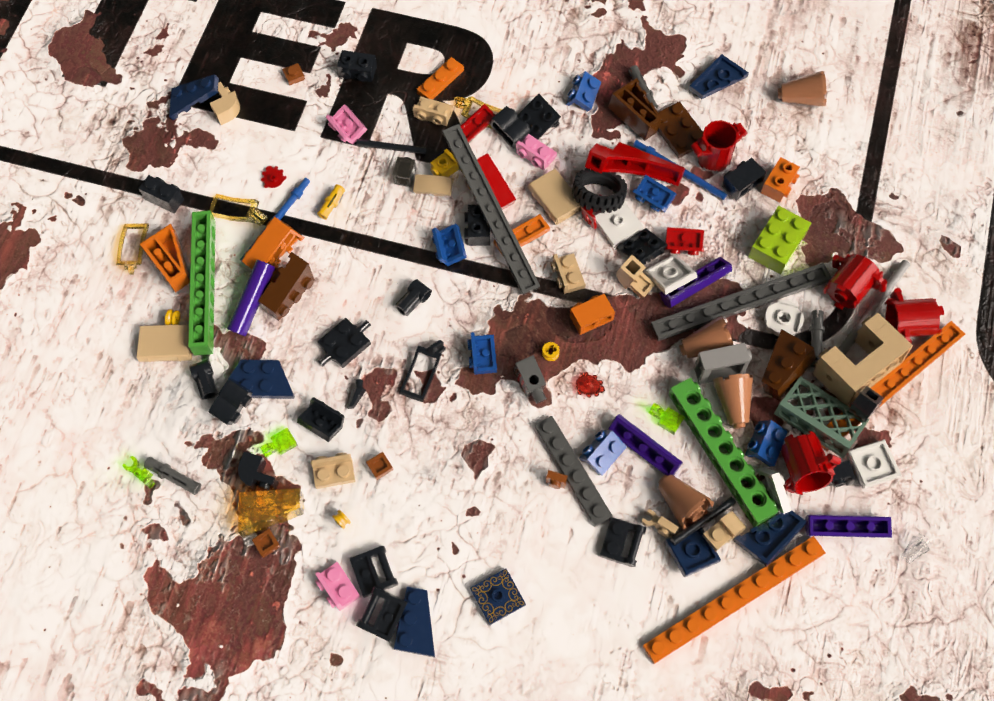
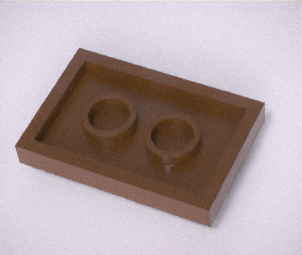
M679 101L658 112L662 118L658 132L678 159L692 152L691 145L701 138L703 134L701 128Z

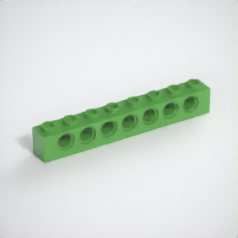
M211 211L192 212L188 347L194 356L213 354L216 221Z
M690 377L671 387L668 394L753 528L773 518L779 512L774 499L769 498L765 485L758 481L753 467L744 460L742 450L735 446L730 432L725 431L721 418L712 411L711 403L701 394L698 383L693 382ZM687 399H693L696 403L690 404ZM697 415H704L707 420H700ZM708 431H714L717 437L710 436ZM723 447L727 449L728 453H721L719 451V448ZM730 464L737 465L739 470H732ZM741 481L748 482L750 487H743ZM752 498L759 499L761 505L754 504Z

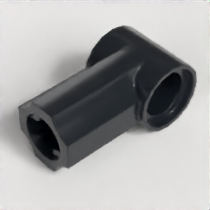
M415 279L409 285L406 294L395 304V308L403 316L408 317L420 303H424L429 299L432 290L420 280Z
M209 360L190 365V372L197 383L201 398L208 400L214 398L218 391Z

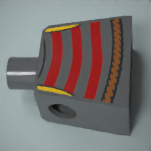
M534 355L516 362L513 372L525 396L529 397L532 395L536 404L545 401L547 398L543 390L545 389L546 382Z

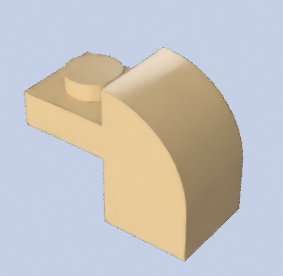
M219 82L218 94L220 98L211 102L210 106L219 123L223 125L236 118L240 111V103L235 91L230 92L228 87L224 88L223 84Z
M631 255L618 269L616 276L625 289L629 287L643 299L655 286V283L642 272L646 267Z
M731 511L703 533L702 536L715 551H718L727 542L730 543L735 537L740 535L746 529V526Z

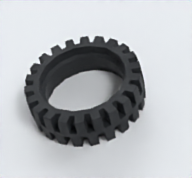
M585 168V170H580L575 176L572 188L573 199L580 203L581 207L586 206V209L589 211L593 209V212L596 213L598 210H600V213H605V210L607 213H611L612 210L615 212L622 207L628 189L627 183H625L624 179H621L622 176L616 175V172L598 173ZM599 184L611 189L615 194L610 196L597 195L588 191L584 186Z

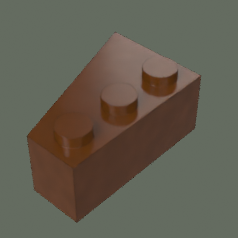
M636 78L612 93L608 108L645 141L657 133L662 118L653 103H650L647 99V93L641 89L639 80Z
M293 252L289 254L288 257L291 259L285 268L281 266L278 272L281 274L275 283L271 281L258 300L262 310L278 321L289 313L293 304L299 302L302 294L310 289L315 281L309 263Z
M781 329L761 380L764 392L781 401L799 377L803 375L816 359L814 347Z

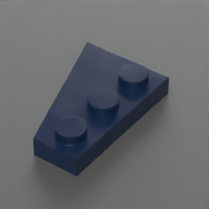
M721 54L689 86V91L704 99L747 78L749 72Z
M214 74L171 88L169 117L174 121L181 112L190 111L192 105L197 102L202 103L217 94L219 78Z
M792 510L787 513H780L763 525L756 526L750 529L748 533L735 537L734 542L767 567L806 525V520Z
M407 586L404 600L408 601L399 621L394 650L436 658L428 591Z

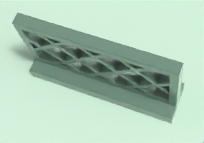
M801 376L780 402L774 413L804 434H809L808 431L814 432L821 445L842 458L845 457L868 423V421L865 423L848 411L849 406ZM800 384L808 389L809 393L800 394L798 386ZM810 397L813 405L804 406L802 398ZM815 397H822L825 399L826 404H817ZM797 399L799 406L792 405L788 400ZM838 407L842 410L843 415H834L832 408ZM828 408L830 416L821 417L819 409ZM814 409L816 417L806 414V410ZM845 419L847 427L839 428L836 420ZM850 419H857L862 423L861 426H852ZM831 420L834 428H828L824 425L823 421ZM849 431L851 440L849 441L841 436L840 432Z

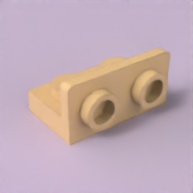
M420 97L418 104L413 106L414 117L444 126H447L454 110L453 105L425 97Z
M574 253L559 258L557 254H553V261L550 262L553 273L556 272L558 276L556 278L559 288H562L563 293L566 294L584 289L586 285Z
M337 453L334 457L328 458L320 456L311 461L316 489L356 482L353 459L350 454Z

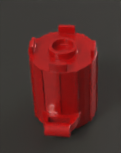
M722 120L712 121L705 126L702 137L693 143L691 148L698 157V163L701 168L719 173L730 165L736 144L748 132L741 123L731 124Z
M848 254L845 258L839 255L832 257V267L838 271L829 280L823 292L824 294L827 293L836 302L834 304L836 308L840 310L844 307L848 309L856 308L871 288L880 292L886 291L887 280L883 279V271L880 272L870 259L858 254Z
M895 288L890 294V298L886 300L885 320L910 343H912L910 337L936 335L942 332L939 326L940 315H944L943 306H938L936 299L904 300L902 290Z
M808 431L809 434L793 437L790 434L784 438L785 444L782 445L781 453L790 478L783 485L785 491L803 495V492L807 493L822 489L832 482L835 475L833 469L841 463L840 457L831 453L825 455L820 440L812 431Z

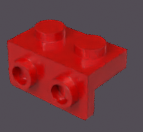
M666 228L665 243H667V246L665 248L669 250L670 254H680V251H688L687 255H699V252H704V230Z

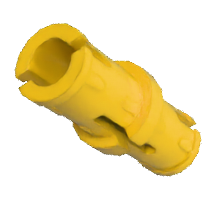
M336 184L329 196L325 197L324 204L317 212L320 218L327 220L333 208L338 206V201L345 192L342 186ZM335 197L330 206L327 207L332 198Z

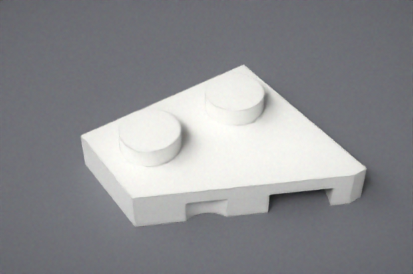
M766 467L757 469L759 476L763 475L766 478L768 484L765 486L769 496L776 502L777 510L782 513L791 511L789 505L791 504V499L788 493L785 492L783 476L779 472Z

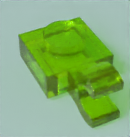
M656 403L652 405L648 412L659 419L658 426L673 435L685 418L669 407L664 411Z
M285 428L271 436L272 442L262 445L260 449L265 458H267L276 451L282 455L298 445L289 429Z
M130 456L133 460V465L128 467L126 464H123V468L131 472L151 489L156 484L151 479L153 474L145 467L141 470L139 468V461L134 456Z

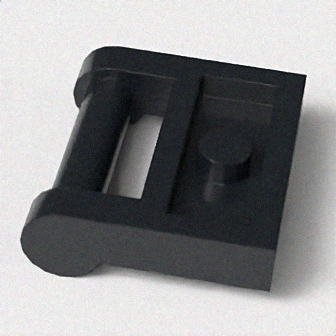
M611 517L599 557L629 567H636L637 560L635 559L642 535L646 532V527ZM628 531L634 532L628 557H624L621 555Z
M379 546L349 558L363 598L373 594L371 593L373 586L386 590L399 584L391 571L385 554L387 552L385 546ZM378 556L386 581L380 583L373 564V557Z
M373 586L371 591L373 594L362 618L358 619L356 626L390 642L408 601L388 593L382 588ZM381 597L385 601L374 625L369 623V620Z

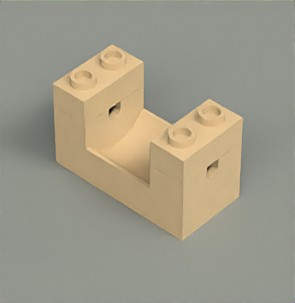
M879 313L873 317L868 316L861 323L863 326L857 331L858 336L855 342L869 354L862 361L854 365L834 346L830 350L825 349L818 356L820 359L815 363L816 367L813 375L839 401L847 406L855 401L866 386L871 388L898 367L913 347Z

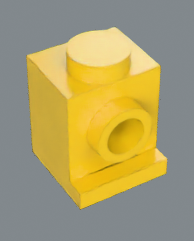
M445 149L443 154L430 162V171L436 176L450 177L459 170L453 154L448 149Z

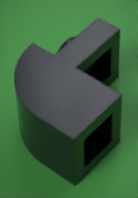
M866 386L848 411L866 423L879 408L884 397Z
M244 451L238 465V474L246 487L255 492L257 485L260 489L269 491V489L276 490L279 484L276 478L263 474L266 466L264 458Z

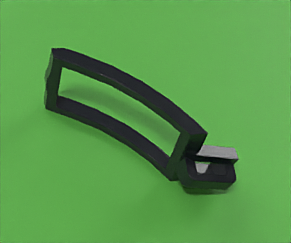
M438 340L428 348L417 347L399 394L420 402L424 401L440 362L441 353L446 349L443 341ZM419 353L436 358L422 396L404 390Z

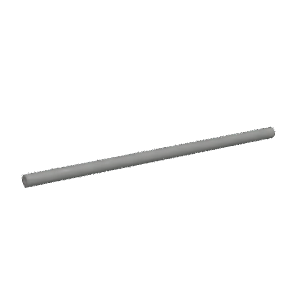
M901 261L887 280L886 291H879L838 349L844 355L847 354L855 343V339L858 336L857 331L863 326L861 324L863 320L868 316L873 317L910 267L908 261ZM816 378L813 384L821 389L823 384ZM810 397L802 398L804 406L810 405L812 402ZM786 421L781 426L783 429L788 431V433L793 428V426L787 423Z

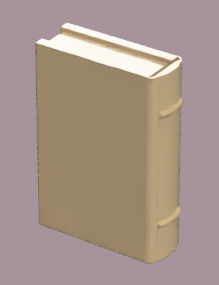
M556 168L529 183L528 190L555 225L581 211L580 203L573 199L571 187Z
M189 325L140 326L137 348L138 361H192V351L188 347Z

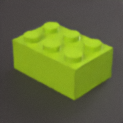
M778 205L753 244L748 257L781 275L807 234L811 222Z

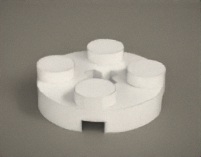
M779 300L767 308L764 315L765 328L768 332L778 337L781 329L794 336L803 325L804 315L795 303L788 300ZM785 315L789 321L782 322L779 317Z

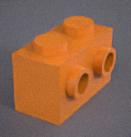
M780 157L765 181L761 193L780 203L783 197H788L792 189L790 185L796 184L800 176L797 174L800 166Z
M605 294L595 295L589 301L577 303L570 309V318L580 335L613 321L615 311Z

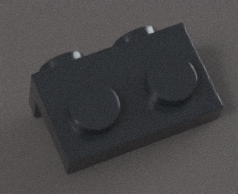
M313 397L310 400L309 407L297 418V423L330 442L343 429L345 416L326 405L323 401Z

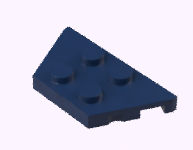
M240 360L226 383L230 379L237 381L253 392L252 398H295L279 360Z

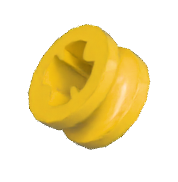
M171 309L167 310L165 324L179 325L180 311L175 310L173 312Z
M548 342L543 346L542 355L544 359L555 361L559 357V346L556 343ZM549 348H552L554 351L552 355L547 352Z
M338 510L337 515H332L331 517L344 530L345 525L350 524L351 521L341 510Z

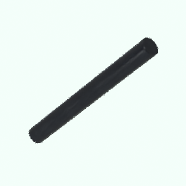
M357 139L356 142L357 146L425 155L427 153V147Z
M733 497L728 498L670 539L672 545L676 546L736 504Z

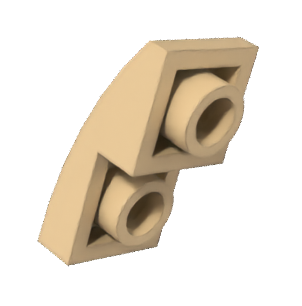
M415 174L413 192L416 194H433L434 196H451L453 178Z

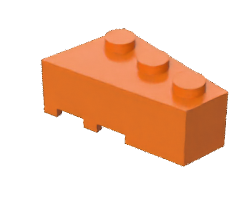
M274 217L267 223L263 233L256 238L252 248L245 253L242 262L251 269H253L256 260L270 265L273 263L278 265L281 262L279 258L285 252L290 253L293 250L291 246L297 240L302 241L305 237L283 221Z
M169 224L140 243L145 254L175 293L190 283L179 239L172 224Z

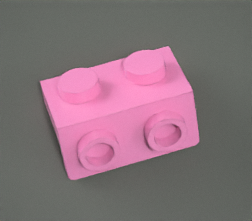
M343 105L333 117L328 114L326 115L329 121L328 125L334 131L337 130L339 132L338 137L345 143L348 141L354 144L367 130L346 105Z

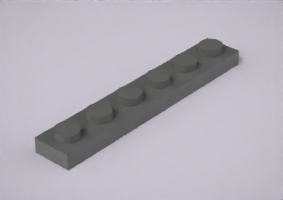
M553 416L535 424L536 430L561 472L568 476L567 482L594 527L613 517L612 513Z

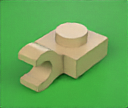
M648 509L646 514L650 515L652 520L647 521L644 518L641 520L644 526L650 527L654 525L658 529L657 532L666 538L674 536L679 528L666 518L659 517L650 509Z

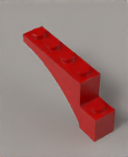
M621 142L613 150L596 143L589 151L585 164L586 168L598 173L620 172L642 176L647 175L679 186L686 169Z

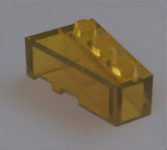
M300 488L239 492L238 533L245 538L257 531L268 529L267 527L277 523L281 524L303 515V492Z

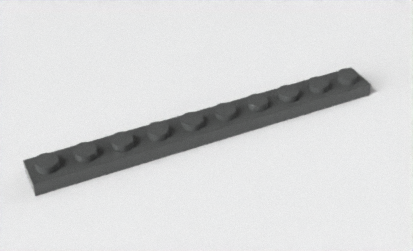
M457 124L443 130L442 134L522 295L540 288V284L460 125Z
M821 263L651 322V327L657 341L704 326L721 315L723 318H727L828 283L832 277L825 264Z

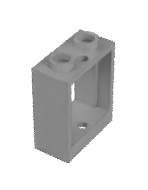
M745 343L699 352L694 365L699 385L713 382V379L718 377L725 379L729 375L744 374L752 360L751 351L746 348Z

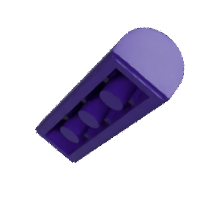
M718 257L696 270L697 278L666 295L662 291L659 292L663 303L668 308H672L732 272V264L722 257Z
M256 260L227 327L228 330L243 336L247 335L259 307L258 300L268 286L275 269L274 266Z
M621 414L615 417L608 428L625 445L665 475H675L683 464L680 459Z
M807 515L805 519L807 536L892 538L891 517Z

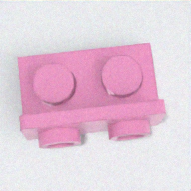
M530 134L522 142L517 141L516 153L521 158L529 160L533 166L545 170L557 157L556 151Z
M338 562L321 573L319 571L315 573L318 578L315 582L321 591L324 589L327 591L329 596L326 599L332 608L337 607L341 611L361 597Z

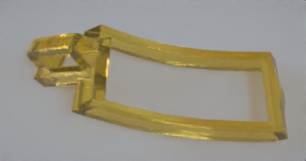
M456 96L454 99L456 102L455 107L463 109L461 115L467 119L471 116L468 112L473 102L479 106L486 104L473 96L468 98ZM486 104L491 111L499 113L502 110Z
M216 194L209 210L215 218L237 222L254 221L260 227L268 219L266 215L257 209L260 201L256 199H240ZM217 199L251 204L247 217H233L213 213ZM255 213L262 220L260 221L252 214Z
M149 223L124 224L118 245L116 265H124L129 275H134V269H137V265L142 264L143 249L139 245L138 261H121L127 230L143 229L140 243H142L146 239Z

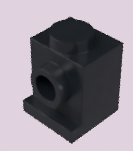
M849 461L841 462L833 469L835 475L832 482L827 486L833 485L834 488L845 484L849 486L856 480Z

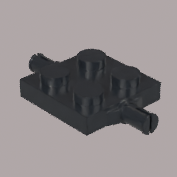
M344 318L318 340V345L325 351V355L317 361L319 365L323 367L332 360L344 368L369 347L371 342L363 334L371 326L369 321L365 320L360 326H356L347 318Z

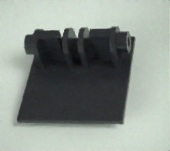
M539 93L517 116L520 120L528 123L531 130L530 135L537 140L551 127H558L560 124L559 119L561 118Z
M645 228L618 245L617 248L627 257L633 255L645 265L646 262H651L650 259L654 260L657 256L663 254L667 243Z

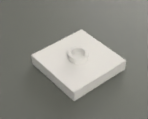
M625 201L622 207L615 212L612 210L611 213H607L605 210V213L595 215L597 226L613 247L644 229L642 223Z
M676 254L644 270L645 275L665 295L697 278V273Z
M885 439L847 452V456L862 489L895 480L902 476Z

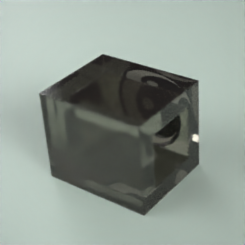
M397 157L392 174L394 184L412 187L417 170L414 159Z

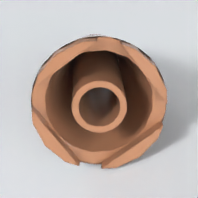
M819 71L781 84V88H778V99H782V102L826 106L825 71Z
M722 315L681 340L682 344L679 345L682 356L686 355L687 358H696L699 352L734 345L729 330H727L726 326L724 327L726 322Z
M749 374L729 375L725 380H723V377L713 379V384L728 424L733 426L734 429L745 428V424L749 423L753 376Z
M664 475L658 482L660 493L683 530L707 514L709 506L712 508L714 506V502L709 497L674 475Z

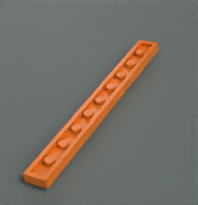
M950 321L942 328L940 334L933 335L898 367L872 386V390L884 397L879 408L957 343L965 333ZM855 418L850 419L852 426H858L861 424V422ZM845 419L836 420L839 428L847 427ZM832 421L826 425L828 428H834ZM849 431L840 432L841 436H847L849 434ZM822 445L823 449L828 452L829 449Z
M812 536L770 563L767 567L765 566L643 645L644 650L653 664H656L819 559L826 552L816 538Z

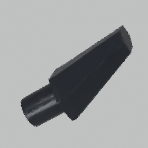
M355 380V388L351 389L347 409L355 408L366 392V389L363 388V380Z

